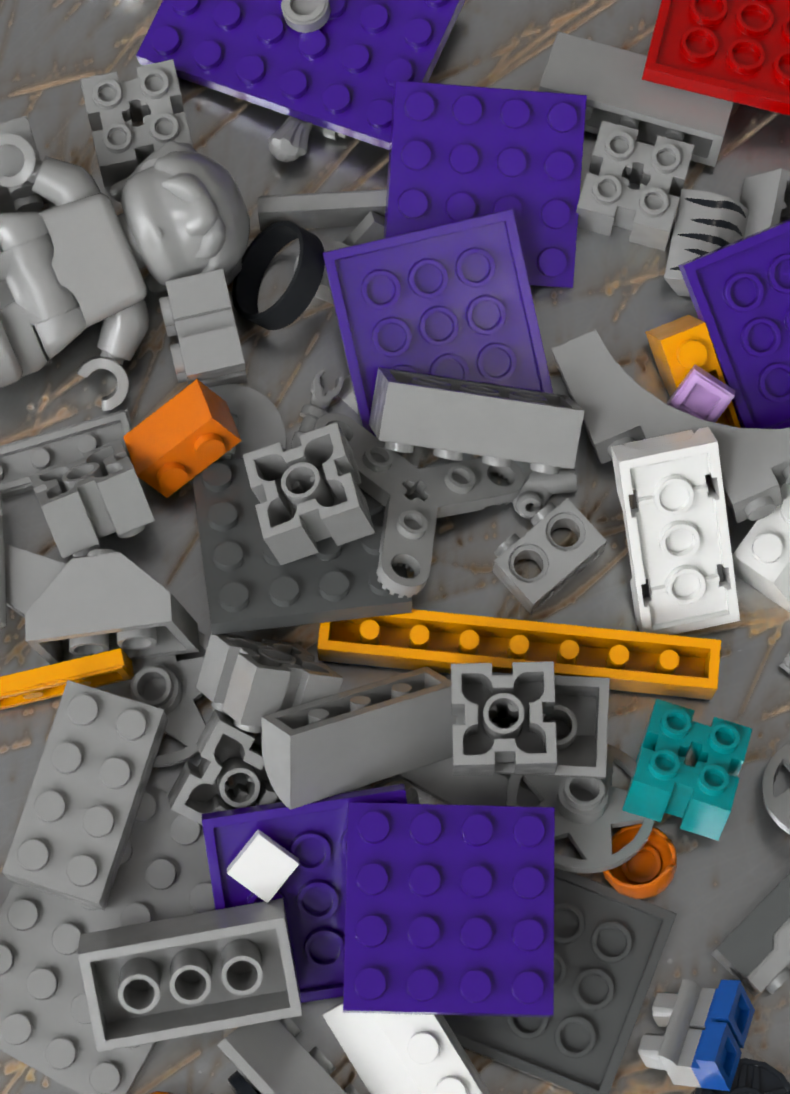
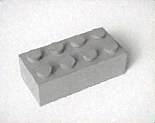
M378 367L369 426L377 439L385 442L384 448L388 450L413 453L414 447L419 446L434 449L433 455L444 459L462 460L463 453L482 456L481 462L492 466L511 467V462L514 460L531 463L530 469L536 472L559 474L560 467L574 469L585 411L566 395Z
M67 680L1 872L9 881L105 911L168 723L164 709Z
M283 898L270 900L269 903L264 901L80 934L78 959L97 1052L302 1016L301 994Z

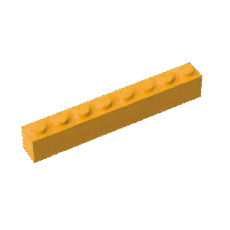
M412 609V613L320 623L317 652L318 661L416 670L427 666L438 673L451 674V664L492 663V672L512 673L513 662L554 661V675L610 678L609 690L711 700L718 689L721 640Z

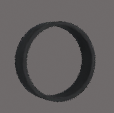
M290 221L273 223L261 231L246 249L242 257V269L233 281L232 298L238 314L267 330H279L293 323L309 306L321 283L325 266L322 255L324 247L321 240L313 233ZM298 238L300 244L299 261L288 288L275 304L259 313L257 305L258 291L268 265L286 244Z

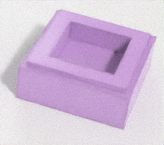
M694 364L667 401V405L699 419L716 422L735 397V390Z

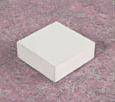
M258 829L227 867V874L266 903H269L297 868L299 859Z

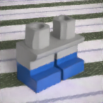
M682 979L678 992H657L652 1006V1016L657 1026L667 1028L665 1034L646 1033L642 1036L638 1052L645 1066L666 1070L673 1085L730 1091L742 1054L740 1048H744L755 1012L741 981L721 980L718 988H701L694 981Z

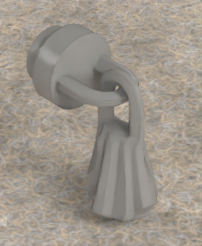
M289 116L284 124L267 139L271 154L282 162L294 161L299 156L305 155L307 153L309 134L314 124ZM324 128V137L336 141L340 137L349 138V136Z

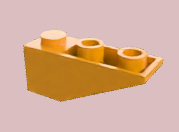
M686 315L645 332L660 377L669 397L673 395L694 364L726 384L704 321L691 315ZM731 401L715 423L741 428Z

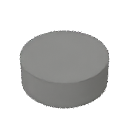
M282 0L281 9L286 23L290 28L301 33L314 32L323 27L328 21L331 12L329 0Z

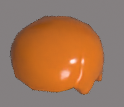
M642 824L623 827L612 836V854L620 851L630 843ZM653 827L643 848L626 863L603 871L604 877L619 894L634 899L655 897L666 890L674 878L677 869L676 848L666 834L660 829Z

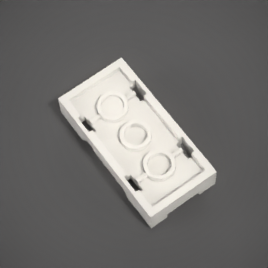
M699 428L695 433L692 430L623 443L624 445L611 446L617 493L624 516L632 572L630 585L635 620L639 631L675 635L740 621L718 441L710 428ZM710 474L715 492L709 482H706L705 475ZM633 490H635L637 508L631 509L629 495L633 494ZM718 564H721L723 582H719L720 577L717 572ZM647 579L650 597L643 598L641 585L646 584Z

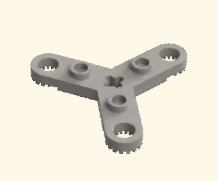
M328 413L321 416L313 429L315 430L335 422L338 423L354 452L362 482L358 486L385 506L376 574L379 584H383L382 588L390 590L389 594L394 595V593L398 594V598H403L404 595L407 598H411L412 595L417 596L423 590L428 580L437 518L484 510L486 506L496 504L497 506H501L502 503L508 505L510 501H514L524 484V474L514 461L511 462V467H498L482 463V458L418 469L397 452L384 448L385 443L379 441L377 437L352 418L340 413ZM496 472L498 477L502 474L504 475L503 479H508L507 484L510 485H497L488 476L490 473L495 475ZM415 492L419 494L421 498L416 497L413 500H410L405 496V494L411 495ZM397 563H399V566L406 564L405 568L407 569L411 567L410 572H414V578H403L397 575L392 569V564L393 566H396Z

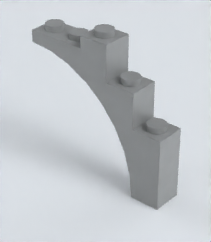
M596 329L551 348L558 370L571 399L585 411L583 425L601 464L613 461L611 446L624 445L623 443L692 430L695 433L699 428L709 427L718 441L724 495L736 522L740 523L746 519L751 521L760 520L770 515L777 506L783 504L779 485L784 483L790 484V428H738L702 420L667 405L638 385L613 359Z

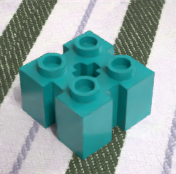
M656 699L645 728L636 759L637 763L630 780L622 811L657 822H661L664 813L682 818L680 829L718 841L733 806L740 779L738 775L745 760L752 728L717 717L713 718L711 726L692 721L695 710Z

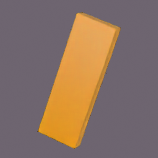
M119 648L1 676L0 710L62 696L67 680L92 688L130 680L134 677L132 660Z

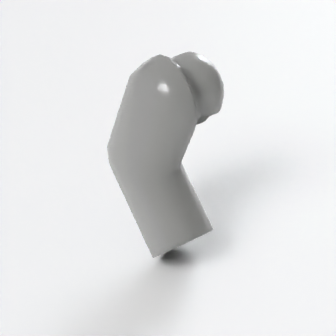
M575 468L560 469L559 474H545L536 471L530 473L513 501L514 510L520 516L532 519L545 506L552 494L577 492Z

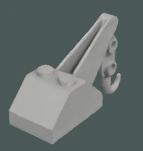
M4 544L6 605L25 618V641L50 665L119 648L132 661L199 652L198 623L171 592L121 552H116L112 549H96L90 551L86 557L72 558L68 563H63Z

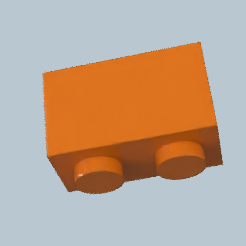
M198 379L123 436L137 476L166 498L242 441L227 402Z

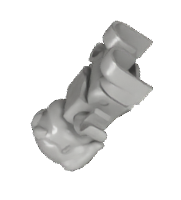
M12 133L0 134V147L7 144L15 145L22 151L25 160L22 170L16 175H2L0 186L9 188L19 186L25 181L34 184L32 191L56 205L42 211L0 213V389L19 381L24 376L40 371L48 362L46 357L50 360L87 327L103 320L97 347L102 349V352L99 356L91 357L83 362L77 370V374L88 378L94 370L106 369L115 375L117 379L116 388L111 394L101 398L102 411L112 410L123 402L128 392L129 382L127 373L122 366L124 360L131 361L149 329V312L144 299L147 294V288L151 292H163L167 290L165 281L223 269L226 284L229 285L241 271L242 257L246 251L250 235V216L239 187L227 169L208 156L197 153L191 144L169 141L159 150L151 153L136 167L130 176L115 183L110 188L111 197L122 204L123 213L117 215L109 197L100 192L93 177L82 166L45 156L44 161L35 158L34 149L20 135ZM146 267L150 275L147 276L144 282L140 269Z

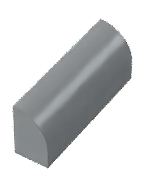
M557 32L538 92L587 95L584 131L598 134L601 122L604 120L639 130L637 141L655 146L657 135L695 145L691 161L715 167L734 102L642 80L647 60L646 55L563 32Z
M426 666L262 716L263 762L275 793L282 803L291 810L453 757L452 725L456 724V716H452L451 680Z

